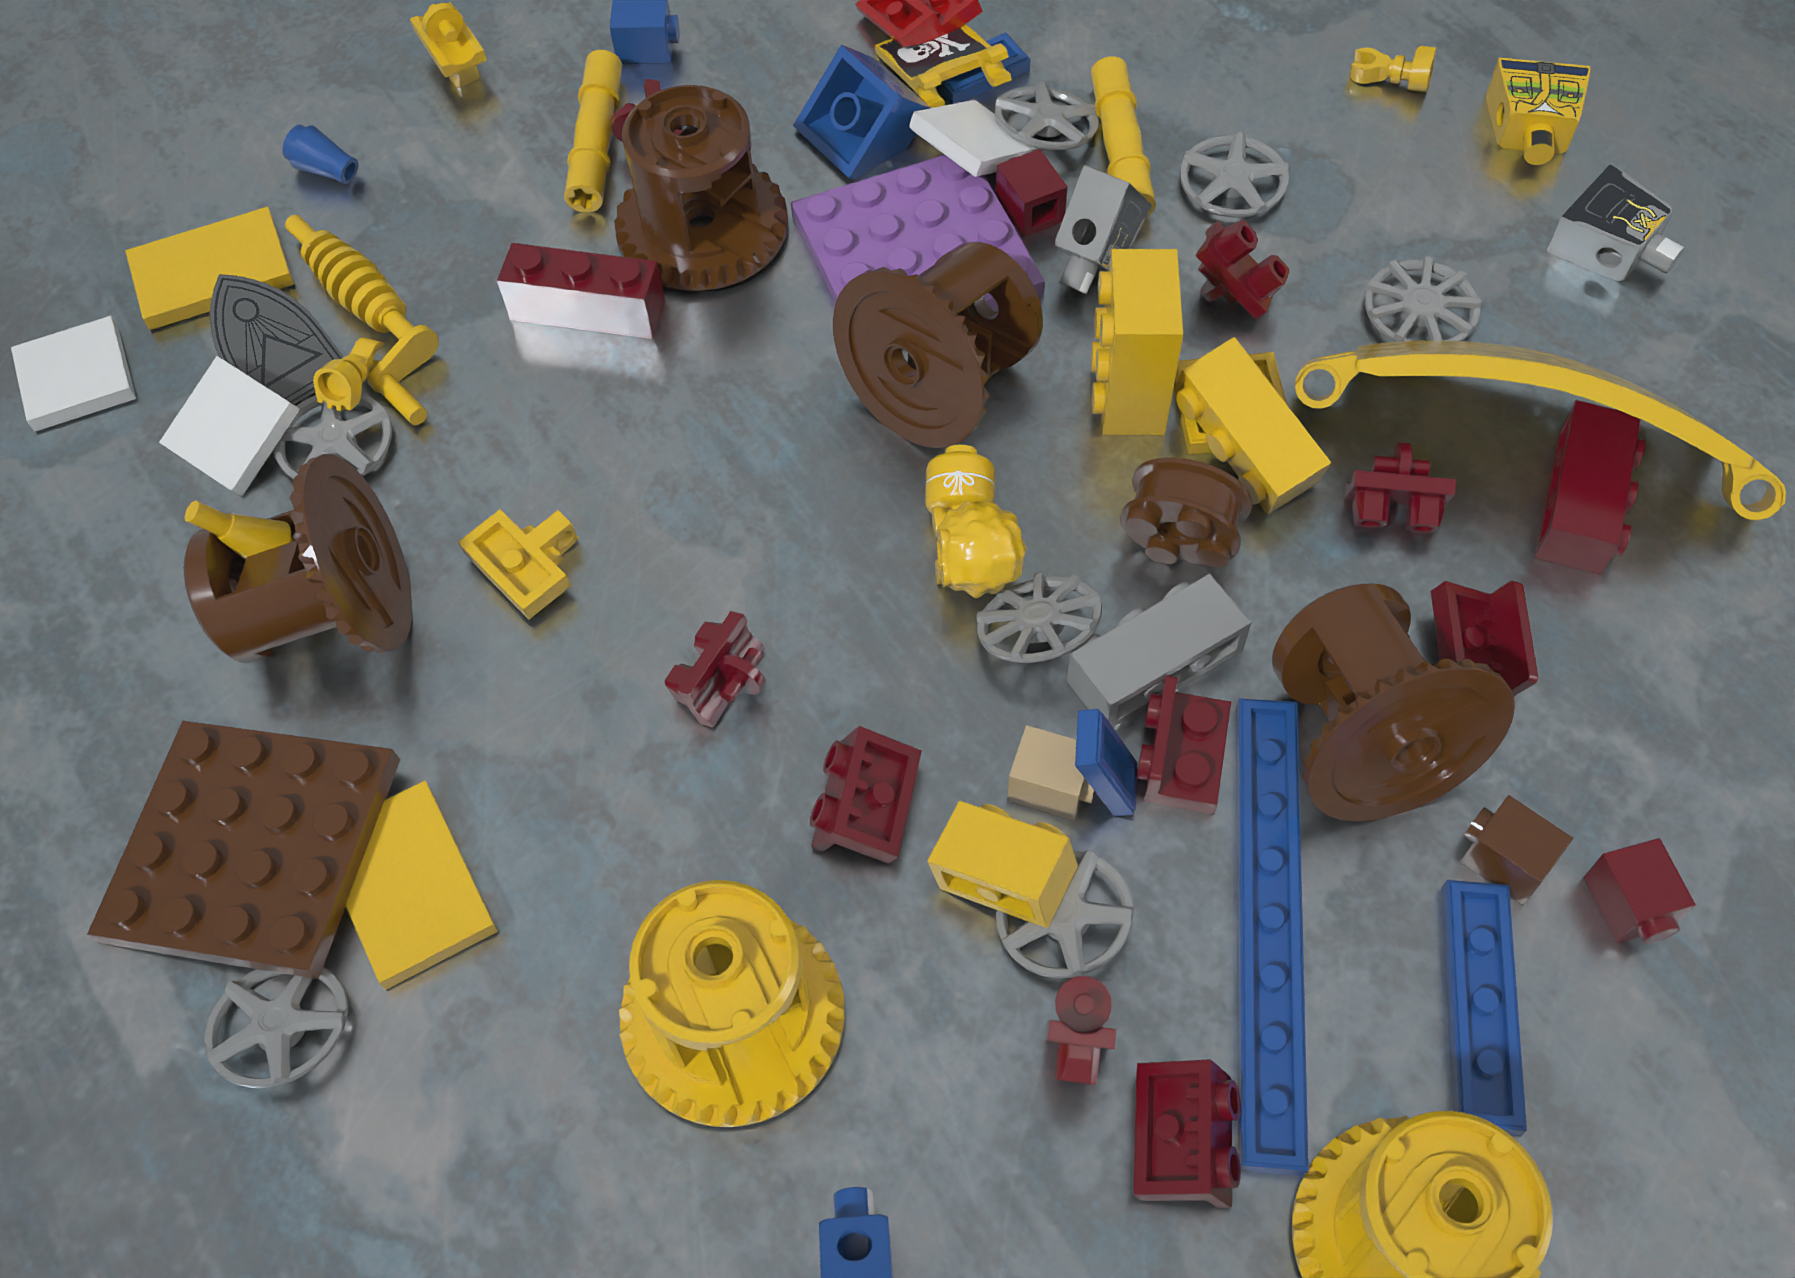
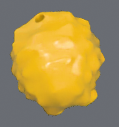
M990 500L980 503L964 501L957 509H950L948 512L944 511L940 506L932 508L933 529L935 536H937L938 559L935 560L937 585L942 584L943 588L950 587L954 591H966L970 596L979 598L985 593H998L1007 583L1016 581L1022 575L1023 560L1027 547L1022 538L1017 517L1011 511L1002 510L996 503H992Z

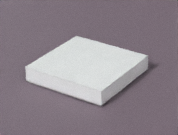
M976 100L915 111L909 125L912 131L974 177L997 172L998 164L1006 162L1013 157L1041 149L1022 143L1008 135L998 124L995 114Z
M112 316L11 347L26 421L34 432L136 399L119 328Z
M216 356L159 443L229 490L243 496L300 408Z

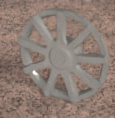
M1425 256L1424 260L1397 262L1394 259L1389 261L1386 267L1370 279L1365 294V307L1373 325L1384 336L1394 342L1415 341L1406 338L1413 326L1427 327L1430 340L1462 341L1472 333L1478 323L1482 299L1478 297L1474 287L1466 279L1467 274L1463 270L1457 272L1448 266L1433 262V257ZM1406 271H1422L1421 283H1415ZM1431 273L1443 276L1447 280L1434 287L1430 283ZM1394 275L1406 290L1382 282ZM1458 286L1466 297L1444 296L1443 294ZM1376 293L1400 300L1399 302L1374 308V294ZM1446 307L1469 308L1470 316L1468 322L1446 309ZM1400 312L1404 323L1396 334L1386 327L1380 319ZM1441 318L1459 330V333L1452 338L1443 340L1437 325L1438 319Z
M1042 572L1034 573V579L1019 583L1009 589L1004 587L996 593L997 596L988 603L984 610L977 613V632L983 647L1000 659L1017 663L1046 661L1067 654L1088 640L1099 625L1102 616V605L1098 592L1082 582L1081 577L1073 574L1070 578L1044 577ZM1057 588L1049 597L1044 598V589ZM1033 591V598L1030 601L1020 597L1022 594ZM1072 591L1082 595L1060 602ZM1006 603L1017 608V610L999 609ZM1079 608H1092L1091 619L1064 614ZM1012 621L988 634L990 623ZM1064 626L1074 627L1082 631L1076 638L1064 645L1058 637ZM1020 631V636L1011 652L996 647L997 643ZM1048 641L1052 650L1026 654L1030 642L1042 643Z

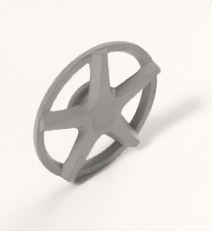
M1040 81L1036 86L1016 88L1004 93L1001 97H997L995 117L998 124L1008 135L1027 145L1049 150L1073 149L1085 145L1097 133L1099 120L1094 104H1087L1082 99L1068 92L1047 87L1043 81ZM1025 96H1036V103L1015 99ZM1051 98L1065 101L1071 105L1061 106L1054 104ZM1003 110H1011L1027 115V123L1019 132L1016 131L1004 120ZM1086 116L1090 127L1088 133L1084 135L1066 119ZM1063 133L1071 141L1049 142L1032 137L1035 134L1043 137H1055Z
M1237 131L1234 135H1223L1206 139L1195 145L1191 150H1187L1181 164L1180 180L1189 198L1206 211L1225 217H1249L1271 209L1282 199L1288 186L1289 165L1267 144L1246 137L1242 131ZM1230 145L1226 160H1218L1202 155L1203 152L1209 149ZM1246 148L1261 153L1272 163H1247ZM1191 165L1214 174V180L1198 195L1194 192L1189 182L1188 173ZM1279 175V187L1274 196L1265 203L1254 187L1253 180ZM1220 194L1232 198L1242 196L1251 208L1242 210L1226 209L1210 204V202Z
M361 393L359 404L366 406L372 411L344 421L341 419L340 411L336 410V406L333 409L327 408L326 401L318 403L316 395L306 399L297 405L300 410L274 448V454L279 466L292 479L298 475L297 471L289 464L285 454V442L294 441L308 443L312 446V450L304 464L309 459L319 455L333 454L346 459L358 468L357 471L362 476L366 475L382 460L391 441L392 427L385 408L372 397ZM322 405L321 423L315 427H292L305 413ZM381 423L383 429L382 441L378 451L370 459L357 445L355 435L373 425Z
M1073 850L1078 868L1048 929L1027 921L1010 933L1008 914L996 910L997 929L1005 949L1017 963L1029 971L1052 978H1072L1085 975L1108 963L1125 944L1131 931L1134 913L1130 890L1122 875L1110 863L1098 857L1093 851L1086 850L1082 852ZM1094 869L1104 874L1114 884L1121 897L1122 906L1087 901L1085 894ZM1120 924V930L1109 948L1096 959L1085 963L1082 935L1087 931L1089 925ZM1048 934L1053 939L1059 941L1067 968H1055L1039 964L1028 958L1019 949L1027 943Z
M323 967L319 980L331 989L336 1000L337 1011L304 1010L300 1008V1001L313 978L294 975L282 993L273 1000L265 998L250 988L265 979L282 975L283 973L256 969L238 981H229L225 986V993L218 1000L208 1018L204 1035L205 1055L217 1073L227 1081L239 1086L269 1088L292 1082L317 1067L338 1043L347 1020L348 1002L341 983L333 973ZM235 1003L250 1018V1023L247 1027L218 1045L221 1023L229 1008ZM331 1029L332 1033L320 1051L306 1063L291 1071L290 1048L299 1042L304 1032ZM258 1044L262 1049L266 1050L271 1077L254 1078L244 1076L232 1070L225 1062L232 1056Z

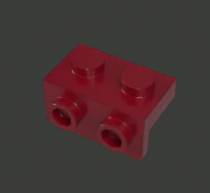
M1444 581L1430 591L1440 661L1443 658H1447L1456 663L1461 659H1470L1475 664H1487L1494 672H1499L1511 688L1513 696L1538 682L1539 676L1522 583L1509 581L1493 593L1488 594Z

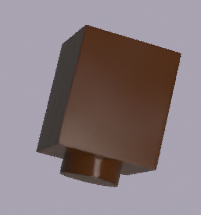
M1508 795L1495 813L1483 807L1463 836L1473 843L1460 862L1491 884L1509 885L1510 897L1524 906L1574 838Z

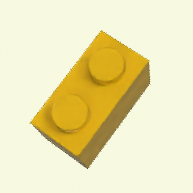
M960 800L927 860L941 890L1047 929L1078 868L1069 837L1055 826L1043 822L1031 825L1013 819L1006 811L997 806L983 804L981 807Z

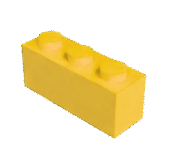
M1235 337L1181 370L1174 390L1176 402L1180 410L1188 419H1195L1207 434V443L1212 453L1220 461H1227L1238 475V481L1249 491L1253 504L1259 503L1265 513L1269 515L1320 482L1331 461Z

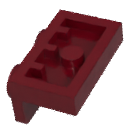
M1166 675L1162 694L1150 693L1145 727L1155 729L1153 746L1142 744L1136 779L1147 780L1144 802L1214 815L1218 804L1231 701L1175 692L1177 677Z
M858 726L843 740H836L831 745L823 765V772L829 775L825 792L816 800L810 816V826L815 828L811 847L823 852L835 843L885 863H890L896 859L900 851L922 750L862 726Z
M1211 1059L1137 1063L1133 1195L1142 1201L1207 1200L1217 1208L1232 1207V1188H1237L1241 1179L1239 1155L1236 1148L1232 1146V1121H1237L1240 1116V1094L1236 1082Z

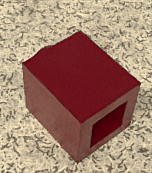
M1040 149L1013 157L997 165L996 196L1022 238L1062 223L1066 213L1068 186Z
M1660 838L1603 853L1583 877L1616 943L1641 937L1644 944H1652L1669 938L1680 931L1678 922L1696 906Z

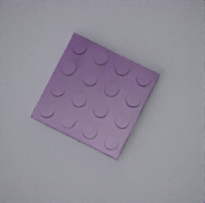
M946 155L791 202L793 219L835 304L844 286L867 270L874 271L881 267H886L890 270L901 268L905 270L908 276L919 275L933 266L940 257L956 246L974 241L993 245L1010 255L1027 273L1038 296L1044 295L1045 280L984 175L974 177ZM989 293L985 294L984 299L990 309L993 311L998 310V305L992 295Z

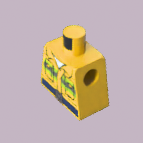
M1498 58L1486 92V101L1497 145L1503 149L1523 150L1525 161L1532 165L1545 164L1554 157V154L1566 152L1581 118L1591 67Z

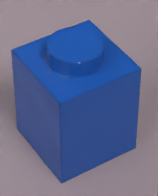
M613 0L609 28L614 52L620 58L622 64L671 63L672 43H679L680 27L678 15H670L668 0Z

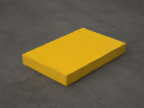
M268 206L125 250L142 318L149 330L209 312L213 289L219 274L251 278L277 289L295 285L274 218Z
M426 780L386 799L346 903V908L376 978L385 990L498 932Z

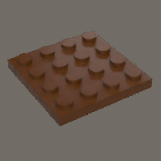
M182 721L87 935L102 944L319 979L368 843L401 759L390 748Z

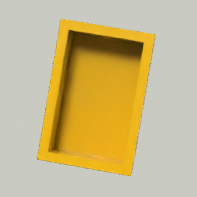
M1111 249L1109 271H1100L1098 280L1099 305H1105V307H1096L1094 315V338L1100 339V341L1091 342L1090 369L1091 373H1096V381L1100 382H1093L1092 414H1102V435H1165L1183 339L1177 249Z

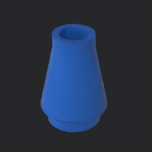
M303 125L294 126L284 140L283 156L290 161L294 169L331 178L343 184H349L357 174L358 160L348 155L313 125L306 127Z

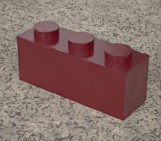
M511 243L497 279L511 321L653 339L665 304L657 261Z
M1575 400L1559 431L1535 558L1601 575L1613 555L1621 557L1624 554L1631 534V525L1623 523L1625 513L1630 512L1639 486L1637 481L1631 480L1632 470L1635 471L1641 462L1646 443L1645 439L1638 438L1641 419L1620 410Z

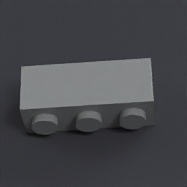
M1209 573L1192 584L1189 581H1185L1176 585L1167 593L1162 601L1147 610L1141 607L1131 611L1120 621L1117 627L1102 636L1098 634L1091 635L1088 640L1070 653L1067 682L1088 710L1099 709L1114 728L1146 709L1150 693L1162 694L1166 675L1177 677L1176 690L1242 652L1252 622Z

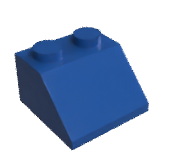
M841 45L793 126L848 178L855 180L906 150L916 135L909 127L913 113L930 109L931 107L875 58Z

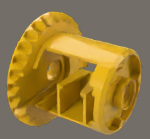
M727 880L703 881L683 887L658 903L641 923L630 952V978L627 984L623 986V999L619 1009V1035L626 1060L634 1076L643 1089L658 1104L671 1113L694 1123L714 1127H739L759 1123L778 1116L799 1103L819 1084L830 1068L842 1039L845 1021V1001L842 984L834 962L826 952L822 942L812 936L804 925L800 926L790 920L782 908L760 890L743 883Z
M1455 1111L1427 1112L1412 1118L1407 1115L1389 1119L1379 1117L1361 1125L1356 1124L1333 1138L1309 1165V1172L1304 1174L1300 1182L1293 1207V1248L1302 1278H1539L1541 1274L1539 1266L1546 1255L1551 1240L1553 1213L1547 1185L1535 1161L1516 1139L1497 1125L1475 1115Z

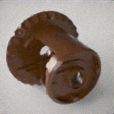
M681 85L666 88L648 96L637 104L627 116L622 130L623 146L633 183V189H628L624 192L623 202L617 206V218L614 220L616 240L623 257L657 261L662 286L690 291L726 287L745 280L764 268L775 257L785 240L788 229V212L786 201L781 195L779 185L771 181L768 173L759 172L755 164L752 163L750 123L742 105L725 92L699 85ZM687 126L679 135L673 133L679 127ZM700 215H707L713 218V221L705 226H694L689 223L694 217Z
M975 241L956 246L940 257L933 266L919 275L908 276L905 270L901 268L890 270L886 267L863 272L844 286L837 298L833 313V336L837 355L842 369L859 399L887 428L912 443L931 448L949 447L960 443L980 426V419L987 412L983 405L990 396L984 388L988 378L1001 369L1012 367L1029 355L1037 346L1043 329L1041 303L1027 273L1003 250L987 243ZM989 293L996 300L998 313L991 310L986 304L985 294ZM902 349L908 352V362L904 358Z
M322 454L309 459L307 463L301 465L297 472L298 475L295 476L292 482L294 491L289 497L294 510L267 518L287 522L291 529L293 542L248 556L245 561L220 541L216 534L201 529L190 538L184 556L183 569L186 591L192 610L210 641L221 652L238 662L252 663L274 656L271 651L273 647L337 627L339 633L348 635L351 644L360 646L361 649L367 652L379 654L399 648L408 636L412 619V597L408 571L398 538L384 507L368 482L350 463L339 456Z
M1382 584L1350 585L1333 590L1312 601L1289 621L1280 634L1272 654L1273 670L1288 695L1301 703L1319 705L1329 722L1324 723L1322 726V736L1312 740L1310 746L1312 753L1307 755L1304 761L1306 770L1303 780L1310 798L1320 811L1330 817L1345 821H1372L1388 818L1414 810L1446 794L1469 778L1492 756L1505 738L1511 726L1515 710V700L1511 688L1499 672H1494L1487 664H1475L1470 659H1461L1455 663L1447 658H1443L1436 665L1426 662L1410 640L1408 634L1411 624L1409 605L1398 591Z

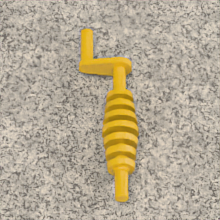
M294 214L289 216L285 222V228L302 244L301 256L317 279H319L330 297L361 321L367 323L375 331L380 333L391 331L399 339L370 372L367 382L374 391L381 393L412 425L421 424L427 418V410L399 381L435 354L439 346L438 335L426 325L414 327L405 318V303L369 258L330 231H315L300 215Z

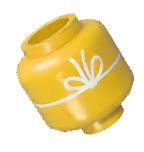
M968 445L949 446L945 449L944 454L937 455L931 459L926 468L925 506L932 515L933 507L940 506L944 511L948 512L950 509H957L964 501L980 503L990 500L992 503H995L996 471L993 463L983 455L977 454V450Z

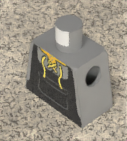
M1610 163L1561 216L1546 252L1615 281H1623L1641 261L1668 274L1681 257L1685 247L1662 235L1673 214L1671 205Z
M1086 165L1083 166L1055 239V246L1070 256L1059 281L1060 284L1086 295L1097 269L1109 271L1111 249H1130L1152 205L1129 182Z

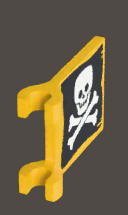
M966 24L930 42L915 46L902 47L893 39L875 45L876 54L931 108L945 106L944 99L939 96L935 86L940 85L944 80L972 69L981 67L987 81L993 87L1011 81V73L1006 71L1002 64V60L1008 58V51L1005 46L1000 43L994 46L989 45Z

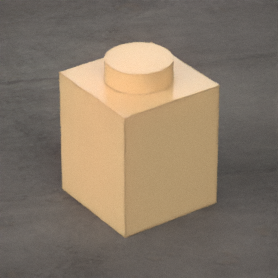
M1026 725L1009 774L1007 801L1075 821L1081 801L1091 804L1095 795L1093 788L1075 766L1077 739Z

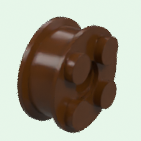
M1156 458L1146 461L1137 467L1132 479L1136 496L1134 500L1128 502L1123 507L1120 523L1132 540L1146 548L1145 554L1148 558L1162 564H1173L1178 558L1200 565L1223 567L1238 554L1241 546V537L1237 526L1238 523H1241L1249 516L1253 505L1249 491L1240 481L1212 465L1185 458Z

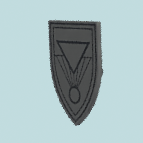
M218 275L210 305L211 334L218 356L295 406L316 395L313 383L315 373L329 361L344 357L318 321L297 300L269 284L236 275Z

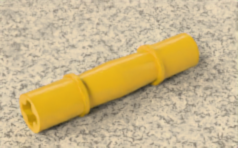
M595 50L588 54L585 61L582 85L578 91L580 108L575 124L574 145L567 158L569 167L564 200L569 207L579 212H594L601 207L606 175L610 170L611 162L608 151L613 134L611 118L620 102L619 86L622 62L616 54L607 50Z
M1116 56L1104 57L1092 66L1091 79L1096 100L1095 112L1098 118L1101 119L1104 145L1110 163L1107 173L1129 182L1152 205L1146 216L1148 217L1154 211L1156 201L1150 177L1151 165L1149 159L1144 155L1141 130L1135 113L1137 107L1136 96L1132 92L1126 62Z

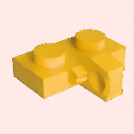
M499 509L457 542L463 553L528 620L572 586L567 575L557 565L563 560L562 555L579 538L572 523L559 510L536 528L529 525L520 529Z

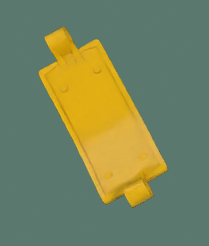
M1421 340L1377 343L1358 346L1356 351H1347L1310 359L1301 366L1295 379L1297 397L1303 404L1311 408L1320 409L1331 406L1336 402L1349 381L1359 372L1376 376L1474 377L1531 384L1560 390L1593 400L1642 419L1720 460L1723 468L1721 487L1723 499L1740 516L1749 520H1762L1771 517L1785 504L1786 490L1784 484L1777 476L1748 453L1685 410L1623 378L1551 353L1521 347L1469 341ZM1316 369H1324L1330 372L1335 380L1333 390L1323 396L1311 394L1306 389L1304 383L1306 375ZM1756 479L1765 480L1766 493L1763 498L1757 503L1750 505L1741 504L1740 492L1744 485Z

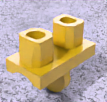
M451 2L432 4L424 14V17L415 16L410 18L414 32L444 77L449 76L455 87L460 88L480 78L477 65L487 61L484 49L464 22L458 9Z

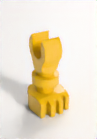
M1419 46L1416 49L1413 62L1405 61L1406 56L1396 55L1394 59H1391L1390 56L1373 48L1355 50L1354 63H1351L1350 79L1360 84H1368L1390 78L1391 84L1399 85L1401 80L1409 81L1408 91L1427 93L1433 74L1437 47Z
M361 337L356 341L349 355L342 359L331 360L321 367L313 378L317 402L323 403L326 401L327 408L333 409L336 406L337 411H342L345 408L346 410H352L358 405L361 399L362 383L380 362L379 360H374L375 353L385 344L381 341Z

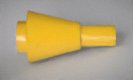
M197 500L191 502L185 512L186 522L216 534L220 541L245 561L248 556L293 542L290 526L284 521L235 513L226 514Z

